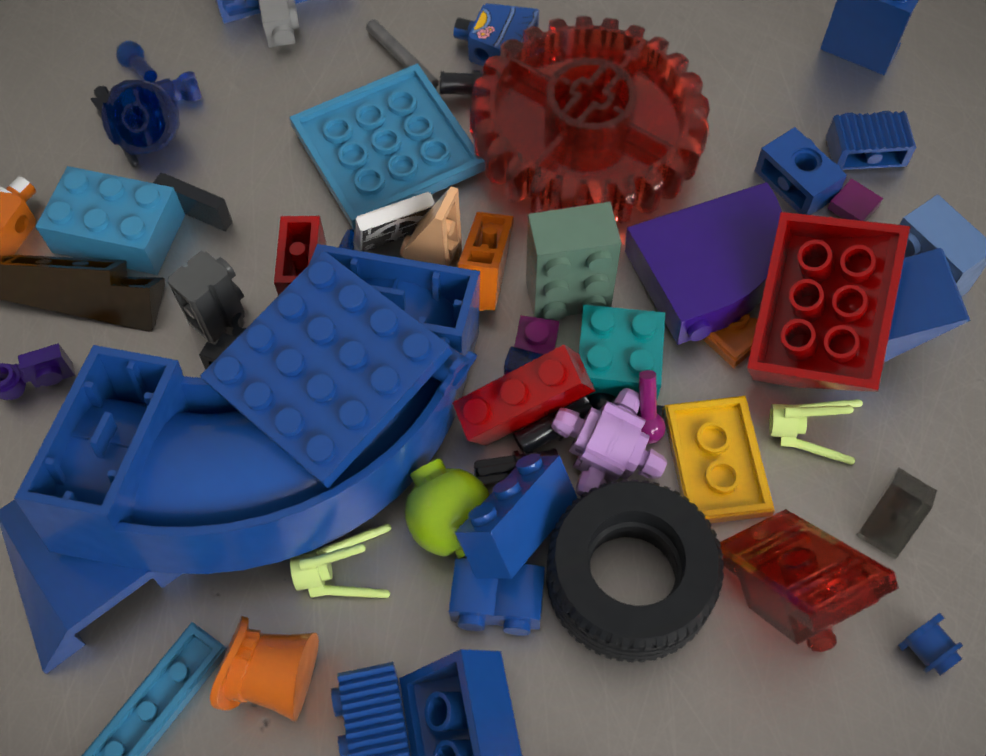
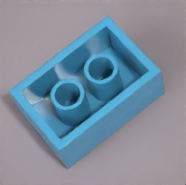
M67 166L35 227L52 253L73 258L126 261L127 269L158 275L185 217V212L174 187Z

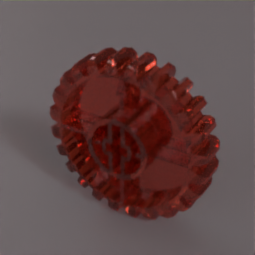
M578 16L575 26H568L563 19L556 18L549 20V31L543 32L539 27L530 26L523 30V42L516 39H508L501 44L500 56L496 55L487 59L483 65V76L476 79L474 83L472 104L469 112L470 132L474 138L475 156L477 159L485 160L486 176L491 183L499 185L505 183V197L511 202H521L527 197L531 198L530 213L549 211L550 208L557 210L611 202L615 220L620 224L631 221L634 206L641 213L651 214L658 210L661 198L674 199L681 192L683 182L690 180L695 175L709 135V123L707 122L710 111L709 102L701 94L703 82L700 76L694 72H687L689 60L686 56L677 52L667 55L669 41L663 37H654L649 41L643 39L645 28L639 25H631L626 31L620 30L619 21L615 18H605L601 26L593 25L592 19L589 16Z

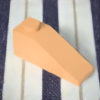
M450 186L418 222L412 235L405 237L400 250L401 257L458 267L462 254L458 188Z

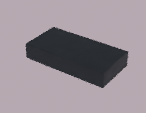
M160 173L153 182L154 184L174 187L186 215L225 232L232 224V218L224 198L165 173Z

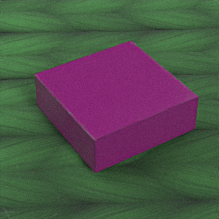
M851 178L830 201L827 209L842 219L867 221L880 206L883 198Z

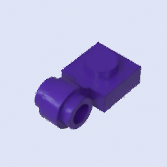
M57 343L18 355L19 364L0 363V399L14 400L19 398L24 393L27 382H31L37 388L58 384L63 379L75 376L73 362L60 344Z

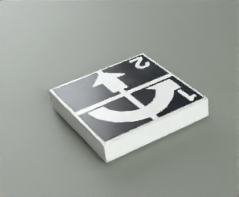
M426 192L357 216L355 241L359 251L364 252L404 238L407 235H412L418 222L435 204L431 192Z

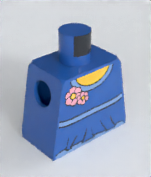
M487 3L482 6L475 21L458 17L454 26L453 36L456 39L468 41V57L470 62L502 75L511 74L512 79L518 80L538 36L539 9Z

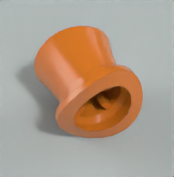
M241 616L210 693L212 707L218 710H231L239 704L249 701L296 722L303 707L315 668L319 646L317 633L293 635L261 634V630L249 629V617Z

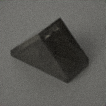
M898 467L858 531L857 536L896 559L933 508L937 490Z

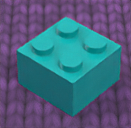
M583 305L578 354L595 389L591 394L607 393L617 397L624 388H630L639 393V373L644 370H651L656 373L658 399L662 382L665 312Z

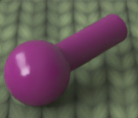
M644 370L639 373L640 414L637 416L646 420L641 431L650 435L647 444H653L664 436L666 426L664 419L657 413L656 373L651 370Z

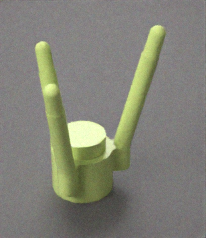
M860 399L795 405L771 404L769 435L780 437V446L795 447L835 461L853 465L855 458L796 437L798 434L806 433L807 417L851 414L854 412V408L861 407L863 402Z
M388 523L290 558L291 576L295 589L297 591L308 589L310 598L324 595L388 598L390 592L387 589L325 585V581L332 580L333 578L331 562L364 552L366 549L365 545L359 543L389 532L391 525Z

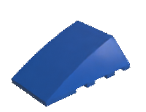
M15 499L0 509L1 532L41 667L46 674L86 645L78 632L152 578L163 589L182 575L123 567L49 552Z

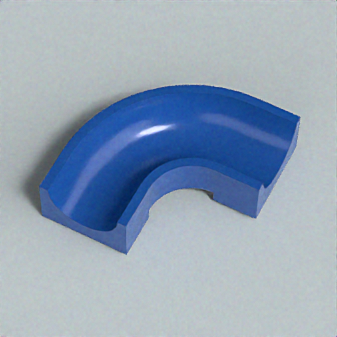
M317 244L310 263L324 250L438 337H446L450 341L449 345L465 356L469 351L474 352L479 335L480 271ZM93 345L14 499L49 552L169 574L232 572L278 563L313 551L346 535L374 517L400 496L413 482L410 474L429 463L440 448L456 415L452 403L462 397L467 377L458 389L455 388L448 395L444 396L439 392L442 383L431 376L332 485L326 488L212 389L201 377L184 376L178 360Z

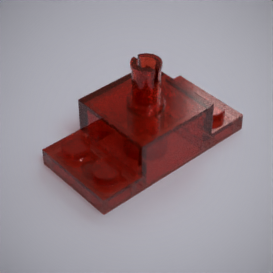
M787 509L720 542L724 567L739 577L748 607L798 645L806 641L807 647H811V650L814 652H824L836 645L837 638L832 626L874 605L880 598L899 589L893 570Z

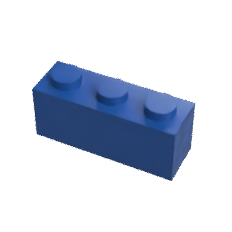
M534 453L518 460L516 468L504 480L498 482L493 487V492L481 505L469 512V518L456 530V537L476 578L512 579L555 528L556 523L559 522V518L565 513L566 508L569 505L572 506V502L578 498L560 455L540 456V454Z

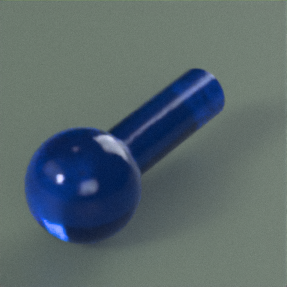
M124 41L117 47L116 58L122 66L133 67L147 83H153L157 80V73L144 60V51L138 43Z

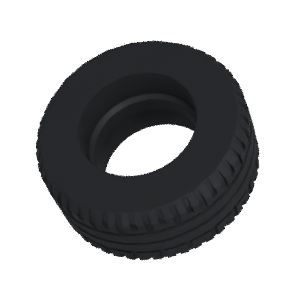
M624 479L620 480V482L611 481L609 484H601L599 488L594 487L589 492H584L580 499H575L572 502V506L569 505L566 508L565 513L560 516L559 522L556 523L550 538L546 565V585L549 599H551V606L555 610L557 618L561 620V625L567 628L568 633L571 637L574 636L577 642L583 643L588 650H594L595 654L606 655L605 657L608 659L616 658V661L627 660V662L634 663V661H639L640 663L646 660H657L658 657L663 658L668 654L675 653L678 648H683L687 642H690L698 634L718 600L724 579V561H722L723 553L720 550V541L716 539L717 534L715 530L711 529L712 525L709 520L705 519L706 515L702 511H698V507L694 503L689 502L690 499L685 496L681 497L680 493L676 490L672 491L667 486L661 487L656 482L652 484L646 480L639 482L636 479L631 481ZM631 537L649 542L657 547L670 562L675 575L673 589L665 599L650 605H629L617 601L607 595L592 577L590 561L594 551L605 542L616 538Z

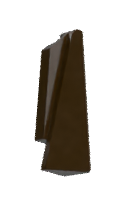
M32 255L2 256V262H0V300L151 331L155 326L165 287V278L126 277L128 276L127 264L124 260Z

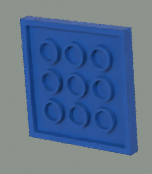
M323 250L224 350L200 377L326 488H329L453 352L448 343Z

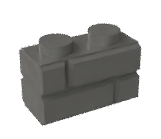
M200 251L187 262V267H180L168 277V284L188 324L208 342L214 343L221 337L223 332H227V327L232 328V320L237 313L240 312L243 318L245 317L240 302L244 298V294L231 280L236 274L223 258L219 257L215 260L207 252Z

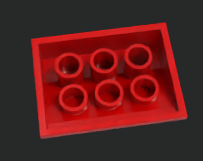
M781 212L747 366L754 381L798 388L878 392L910 226Z

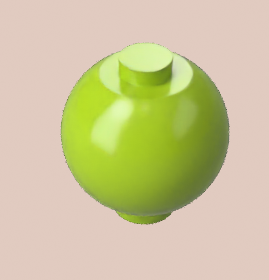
M437 459L410 474L415 486L406 500L405 520L411 536L423 549L439 556H449L456 553L458 559H462L466 556L455 532L469 518V512L481 505L490 494L485 485L473 474L462 469L446 468L442 459Z

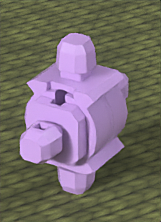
M624 388L617 395L613 403L606 401L600 410L591 407L584 419L579 417L580 413L568 408H560L556 413L551 427L565 438L569 436L574 438L569 452L577 456L573 468L582 472L576 485V493L579 496L584 492H589L594 487L599 488L601 484H609L611 481H616L620 477L627 479L634 473L635 469L639 470V475L650 479H659L662 476L667 460L653 449L645 450L650 435L641 431L646 420L637 416L640 407L638 392L630 388Z

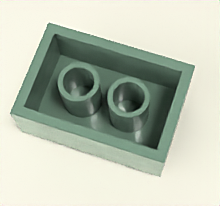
M611 202L528 214L526 285L534 317L557 321L565 316L583 314V305L612 306L622 242Z

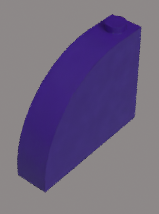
M767 182L627 227L625 253L657 310L665 312V324L677 345L691 340L700 341L709 336L711 332L728 327L731 323L739 321L741 317L751 312L762 300L780 213L782 212L778 199Z

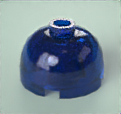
M125 80L112 87L109 91L112 93L107 103H103L101 109L102 124L108 138L115 145L119 144L123 149L127 150L125 152L132 155L153 154L168 147L176 137L180 125L179 109L173 96L164 87L147 80Z

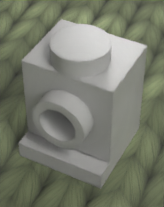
M259 0L262 23L269 48L295 44L293 29L300 28L295 0Z

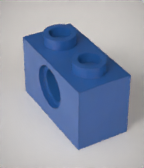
M796 127L761 148L754 170L798 214L812 215L829 204L841 190L847 174L842 171L836 162L830 160L815 146L810 138L805 137Z

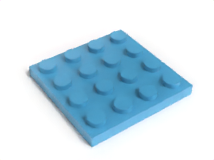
M418 63L289 117L293 130L353 230L356 229V218L359 215L426 192L434 194L485 171V160Z

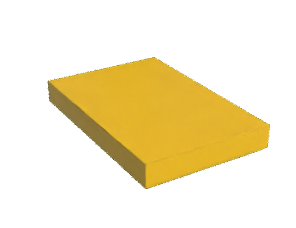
M746 395L664 405V420L681 497L685 496L690 499L689 502L694 503L698 507L697 510L702 511L706 515L705 519L709 520L711 524L772 516L775 509Z

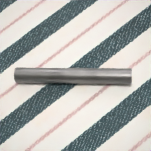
M373 19L368 22L366 26L367 31L405 68L418 63L435 89L438 87L439 80L377 20Z

